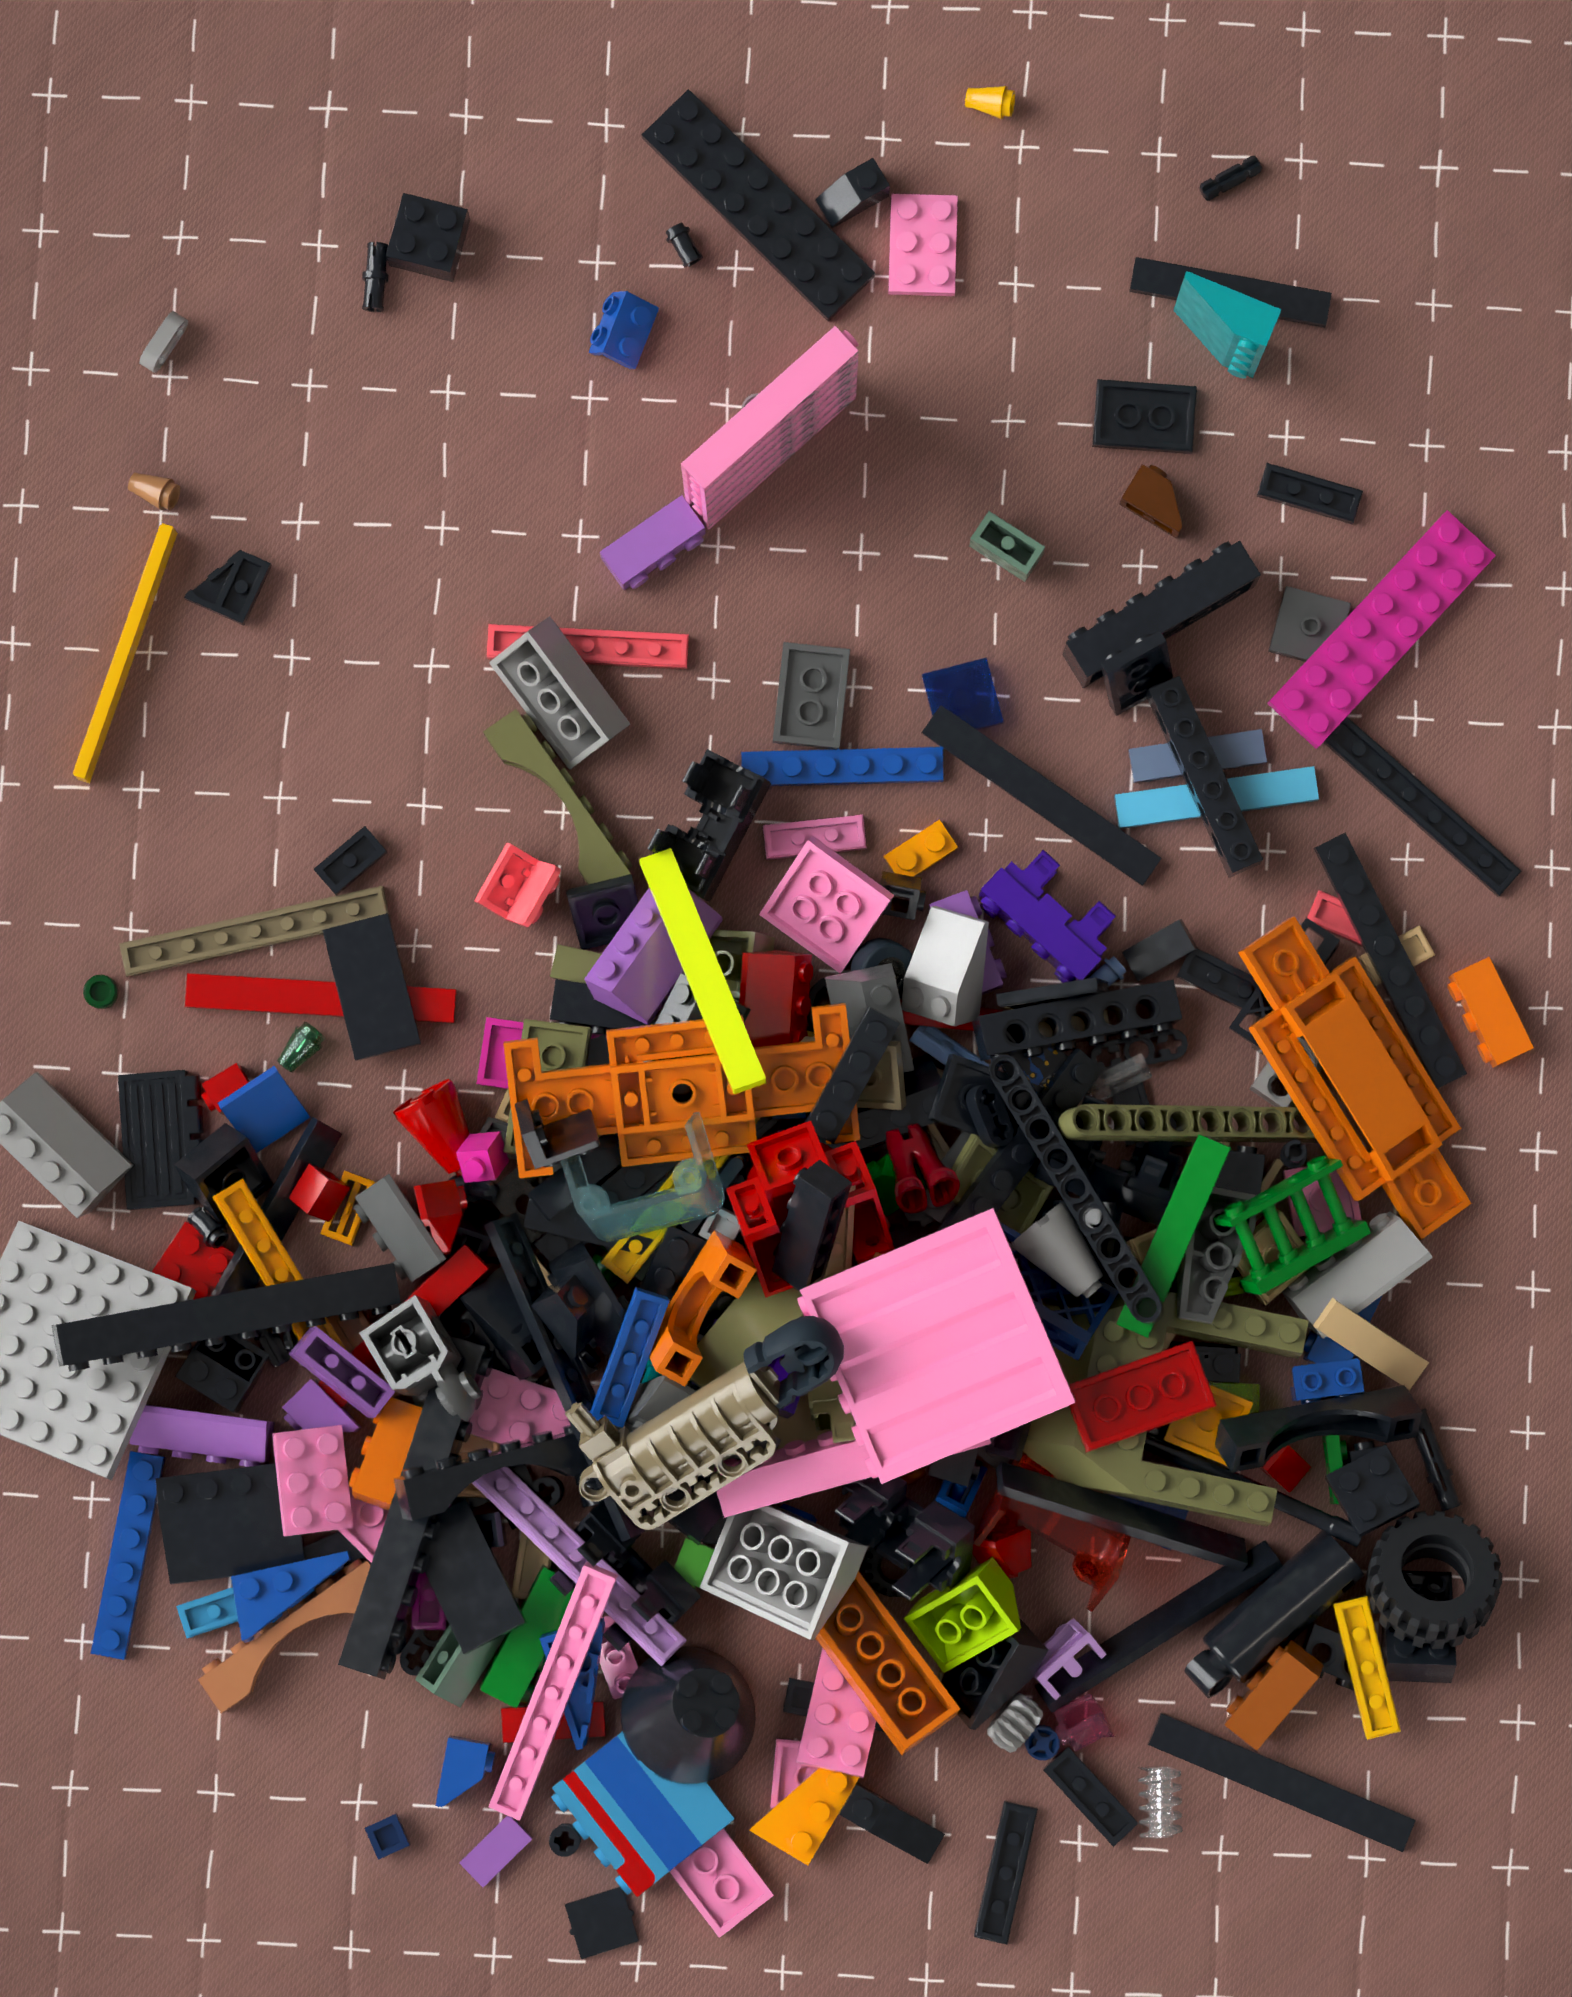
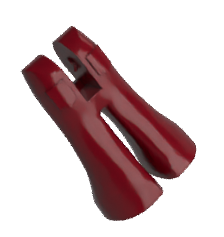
M915 1123L907 1126L910 1138L907 1140H903L898 1128L887 1131L886 1145L894 1169V1194L899 1208L907 1213H917L924 1211L927 1207L926 1192L914 1168L916 1164H918L933 1205L939 1207L950 1203L958 1194L960 1181L956 1173L940 1161L920 1124Z

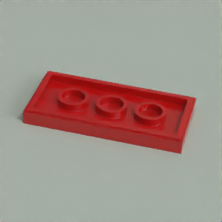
M1193 1341L1069 1384L1076 1400L1075 1403L1069 1405L1086 1453L1217 1406Z

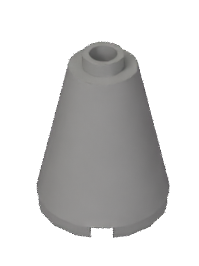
M1064 1201L1056 1205L1038 1222L1036 1221L1012 1242V1246L1017 1252L1076 1297L1083 1293L1088 1298L1102 1286L1099 1279L1104 1275L1074 1216Z

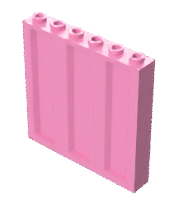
M994 1208L800 1289L802 1297L797 1298L804 1317L815 1316L827 1320L836 1328L842 1339L844 1358L836 1374L830 1379L832 1382L836 1380L839 1382L843 1392L838 1395L845 1414L852 1413L856 1422V1426L851 1427L859 1447L862 1445L866 1446L870 1458L865 1459L867 1468L873 1479L879 1477L881 1484L1076 1402Z

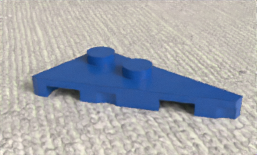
M344 1551L231 1576L242 1641L244 1643L250 1642L254 1639L255 1634L269 1623L277 1621L287 1609L293 1608L305 1599L330 1575L334 1576L343 1569L344 1565L351 1560L350 1553Z
M604 1618L600 1620L564 1711L576 1750L583 1749L588 1743L605 1628ZM558 1630L542 1634L539 1638L546 1660Z

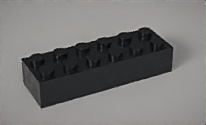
M1229 541L1221 544L1212 551L1213 555L1204 562L1200 558L1194 560L1183 568L1184 572L1179 577L1173 579L1172 575L1156 583L1154 585L1155 589L1147 596L1141 592L1125 602L1127 606L1118 613L1112 609L1096 619L1098 623L1091 629L1087 630L1083 626L1068 636L1069 640L1066 641L1062 655L1082 688L1103 677L1101 663L1111 653L1124 651L1133 646L1140 637L1146 634L1152 635L1159 630L1164 638L1168 639L1253 589L1261 574L1241 541L1233 545Z

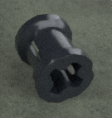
M570 1823L560 1824L551 1832L549 1837L551 1850L561 1857H568L574 1854L581 1843L580 1834ZM563 1831L569 1832V1838L574 1839V1843H569L567 1849L561 1848V1842L556 1840V1837H560Z

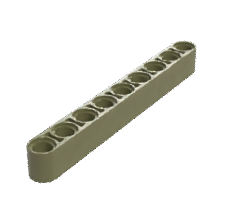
M1084 1104L1066 1110L1058 1120L1059 1131L1065 1138L1070 1140L1195 1142L1198 1134L1216 1142L1288 1143L1292 1140H1300L1301 1143H1319L1297 1107ZM1076 1115L1082 1120V1129L1076 1124ZM1108 1116H1110L1114 1122V1129H1111L1108 1125ZM1139 1116L1145 1121V1130L1139 1125ZM1170 1117L1176 1122V1130L1170 1124ZM1201 1117L1207 1123V1131L1201 1125ZM1232 1118L1236 1120L1238 1124V1130L1234 1129L1232 1125ZM1263 1118L1268 1123V1131L1263 1126ZM1293 1119L1297 1121L1299 1125V1131L1295 1129L1293 1125Z

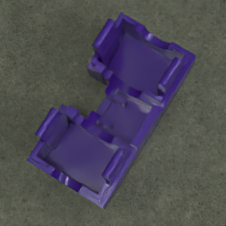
M1042 850L1025 870H1021L1012 861L1005 869L1001 867L981 888L978 896L981 900L980 907L991 918L994 919L996 916L1001 918L1016 936L1021 938L1023 935L1032 943L1031 949L1056 969L1054 975L1062 983L1083 980L1095 970L1102 960L1101 957L1107 948L1097 939L1113 923L1111 921L1116 915L1098 901L1081 921L1074 919L1071 923L1067 922L1072 917L1070 913L1048 893L1043 898L1041 897L1044 893L1042 888L1057 873L1056 869L1060 866L1046 851Z

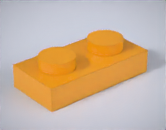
M939 819L884 855L883 858L893 873L915 877L957 850L958 846Z

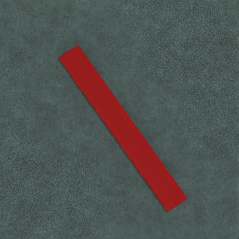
M187 973L186 1008L344 1017L335 982ZM407 986L417 1022L455 1024L456 989Z

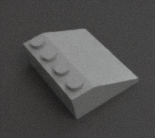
M772 1504L727 1517L699 1588L814 1641L855 1580L868 1547Z

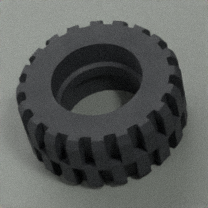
M1435 1510L1434 1514L1427 1516L1426 1511H1419L1414 1513L1411 1520L1408 1516H1403L1396 1520L1395 1527L1388 1526L1382 1533L1381 1539L1377 1540L1366 1574V1595L1371 1597L1369 1605L1374 1614H1381L1379 1623L1385 1629L1392 1627L1395 1630L1394 1636L1403 1641L1407 1637L1414 1640L1413 1646L1421 1648L1424 1643H1429L1432 1649H1443L1446 1642H1449L1450 1646L1454 1647L1462 1644L1464 1637L1472 1639L1479 1633L1480 1627L1486 1625L1500 1593L1502 1573L1499 1569L1501 1562L1498 1554H1491L1494 1545L1489 1537L1482 1539L1480 1537L1481 1529L1474 1523L1469 1527L1463 1523V1517L1456 1514L1454 1518L1445 1517V1511ZM1433 1558L1441 1560L1458 1572L1463 1580L1465 1591L1459 1597L1448 1601H1432L1423 1598L1408 1586L1403 1577L1402 1568L1416 1559Z

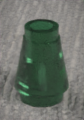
M304 1022L300 1027L296 1026L281 1056L277 1059L278 1063L293 1073L296 1068L300 1067L322 1048L321 1043L325 1040V1037L307 1022Z

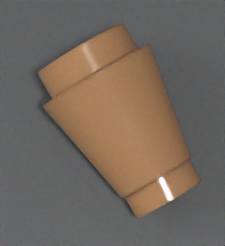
M135 472L128 483L129 491L160 510H172L180 496V486L175 484L174 480L170 478Z

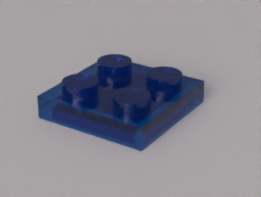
M987 657L921 675L932 716L939 706L942 705L976 730L1004 723Z

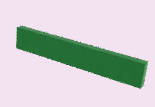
M1198 1134L1141 1265L1163 1304L1231 1150L1230 1147ZM1137 1275L1132 1287L1138 1283L1139 1275ZM1151 1298L1142 1300L1138 1306V1311L1144 1318L1152 1317L1157 1310L1156 1302ZM1126 1303L1116 1323L1146 1338H1149L1155 1323L1144 1324L1136 1320Z

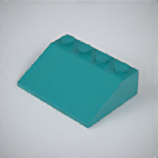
M1186 271L1173 311L1218 362L1228 368L1227 371L1230 374L1245 379L1246 376L1254 377L1281 309Z

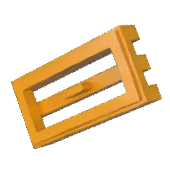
M344 1171L341 1181L346 1185L349 1180L354 1181L352 1191L336 1232L330 1230L336 1215L335 1213L331 1221L324 1222L320 1234L353 1246L362 1223L357 1213L348 1237L344 1236L343 1232L356 1201L355 1197L358 1195L361 1185L367 1186V1189L376 1182Z

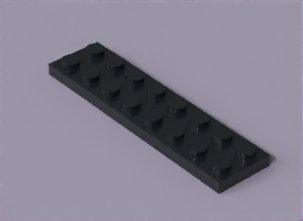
M689 89L641 134L642 139L828 322L875 277V272Z

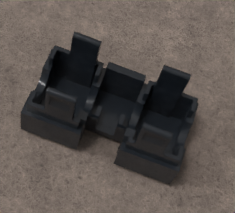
M707 749L700 764L692 761L682 782L688 785L684 794L702 805L699 812L703 816L696 829L691 826L688 833L678 827L669 824L665 831L657 828L647 849L655 854L671 848L687 888L698 897L710 903L771 782Z
M1085 1095L1082 1105L1107 1104V1102ZM1076 1115V1124L1082 1129V1120ZM1065 1138L1103 1202H1117L1123 1206L1122 1212L1139 1218L1144 1222L1159 1226L1183 1168L1181 1164L1183 1157L1170 1152L1174 1141L1137 1142L1130 1160L1122 1159L1117 1170L1102 1164L1106 1156V1152L1099 1150L1103 1141L1070 1140ZM1059 1150L1054 1152L1050 1157L1051 1166L1054 1169L1063 1168L1067 1163V1154ZM1039 1161L1034 1178L1044 1181L1048 1185L1055 1186L1041 1161ZM1074 1180L1069 1184L1067 1191L1081 1197L1085 1192V1184L1081 1180Z
M870 1477L842 1485L843 1495H846L848 1492L852 1493L835 1510V1513L840 1516L839 1526L849 1531L845 1537L873 1548L881 1543L877 1547L876 1552L901 1569L906 1567L908 1570L892 1586L894 1591L912 1601L928 1585H931L940 1592L946 1587L952 1589L970 1572L975 1526L966 1518L957 1515L935 1500L924 1509L906 1497L907 1482L900 1477L881 1484L879 1477L874 1479Z
M604 1500L590 1511L574 1529L585 1541L577 1550L593 1567L603 1558L641 1595L631 1606L647 1622L659 1612L673 1626L701 1598L700 1594L666 1560L653 1570L631 1546L641 1534L626 1541H621ZM561 1569L549 1579L564 1596L576 1586V1583ZM616 1622L603 1634L618 1652L632 1639Z

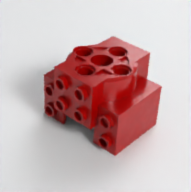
M808 1121L746 1144L753 1167L745 1182L728 1187L726 1190L747 1251L757 1269L756 1274L765 1298L794 1288L772 1272L775 1260L773 1252L780 1242L782 1235L780 1228L786 1220L789 1211L787 1203L794 1193L795 1185L793 1181L802 1168L806 1167L808 1169L818 1160H821L851 1181V1186L856 1185V1189L849 1192L845 1208L855 1205L852 1251L857 1263L873 1259L875 1252L885 1254L895 1250L875 1185L856 1141L833 1149L819 1141L812 1121Z

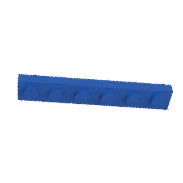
M942 747L741 752L742 767L770 781V786L944 781Z
M130 1451L90 1654L122 1660L126 1659L157 1504L155 1478H162L166 1457Z

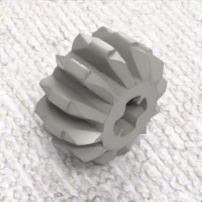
M1021 1693L1015 1694L991 1721L990 1726L987 1728V1735L1001 1749L1003 1748L1009 1753L1014 1752L1034 1732V1729L1043 1717V1711L1031 1698Z

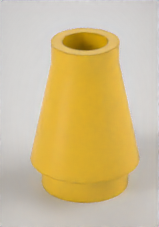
M1007 86L968 87L965 107L976 109L1003 119L1004 116L1011 117L1013 114L1015 90H1008Z

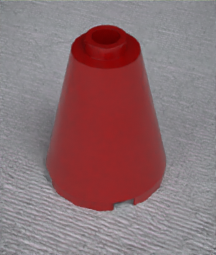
M445 1079L421 1091L422 1094L412 1099L411 1097L406 1100L393 1113L399 1123L447 1174L455 1172L456 1176H460L462 1172L456 1152L470 1133L455 1084H453L451 1079Z

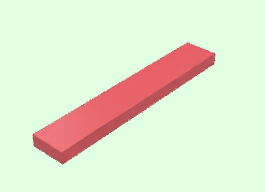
M488 624L487 659H494L534 626ZM559 628L586 664L687 669L689 634Z

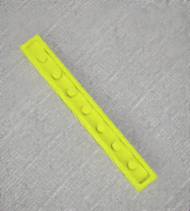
M669 848L639 859L644 876L734 1095L766 1084V1076L672 849Z

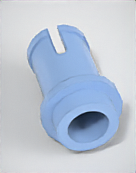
M1113 956L1109 960L1107 958L1104 959L1105 964L1089 977L1105 980L1110 986L1118 978L1120 980L1124 979L1122 975L1127 971Z

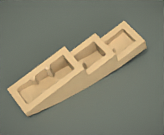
M1334 1298L1330 1300L1313 1325L1317 1330L1399 1384L1405 1385L1408 1390L1412 1388L1429 1364L1427 1360Z

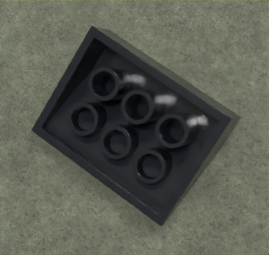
M275 1463L155 1478L159 1519L171 1585L229 1578L306 1560L303 1534L283 1536Z

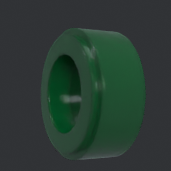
M105 975L91 977L87 980L83 989L86 1002L96 1009L111 1007L117 1001L119 994L115 981Z

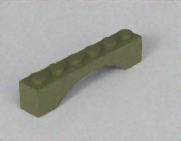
M515 709L483 731L486 739L504 764L520 768L537 777L549 786L565 804L573 819L578 835V870L587 884L631 874L628 869L633 867L632 863L622 850L617 853L609 843L614 839L603 822L597 826L590 815L595 812L584 795L580 798L576 796L571 788L576 783L565 768L559 771L552 760L557 757L546 740L541 744L533 733L538 729L527 713L521 716L517 709Z

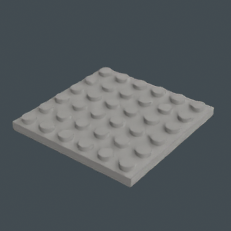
M18 1220L0 1259V1435L112 1481L171 1347L157 1348V1356L137 1359L136 1353L123 1355L124 1362L103 1365L102 1359L89 1361L90 1368L69 1372L68 1365H58L51 1325L193 1300L196 1290Z

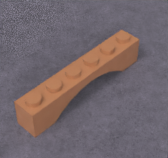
M360 1558L343 1569L346 1576L336 1583L330 1578L315 1589V1592L318 1594L307 1603L303 1599L293 1608L287 1609L289 1616L279 1623L278 1621L269 1623L259 1631L261 1635L258 1638L247 1643L240 1641L230 1649L233 1653L231 1657L223 1662L218 1657L202 1668L205 1675L199 1678L198 1681L219 1712H226L254 1692L258 1675L266 1659L279 1642L293 1630L311 1620L326 1615L355 1614L371 1562L367 1560L362 1563Z

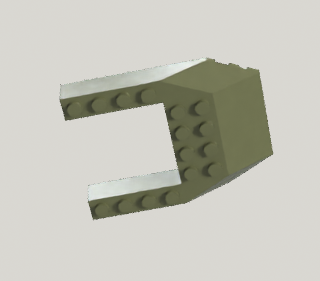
M1095 1291L1088 1299L1090 1304L1093 1305L1104 1303L1107 1297ZM1169 1292L1164 1302V1314L1155 1323L1149 1338H1146L1116 1324L1125 1304L1120 1293H1118L1078 1361L1055 1347L1053 1348L1068 1384H1072L1162 1352L1166 1332L1299 1359L1303 1354L1309 1320L1221 1302L1211 1324L1177 1318V1293ZM1073 1294L1064 1295L1068 1308L1083 1306L1080 1296L1076 1297ZM1048 1298L1042 1300L1043 1306L1050 1310H1061L1058 1301H1050ZM1086 1314L1071 1316L1074 1324L1086 1331L1088 1330L1090 1324ZM1069 1406L1035 1419L1031 1423L1023 1452L1053 1474L1056 1479L1097 1492L1266 1527L1272 1522L1278 1489L1141 1461L1147 1432L1086 1453Z

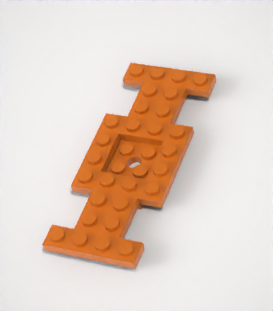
M846 1003L811 1007L815 1041L755 1047L754 1050L766 1076L767 1083L735 1095L703 1019L606 1030L610 1064L542 1071L538 1038L504 1041L519 1178L554 1174L553 1166L535 1169L522 1138L515 1103L528 1099L532 1111L539 1110L544 1125L590 1109L598 1135L618 1133L622 1167L749 1153L746 1144L757 1140L755 1118L811 1112L850 1041ZM687 1084L693 1091L692 1097L686 1102L677 1101L672 1095L675 1086ZM857 1103L835 1143L860 1140Z

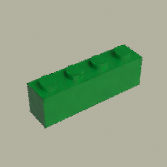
M544 1565L541 1566L528 1591L527 1597L520 1607L527 1623L506 1634L479 1686L481 1691L516 1709L520 1702L527 1703L535 1687L530 1682L536 1671L542 1672L546 1662L539 1638L542 1634L559 1629L574 1591L573 1589L564 1596L549 1580L556 1571Z

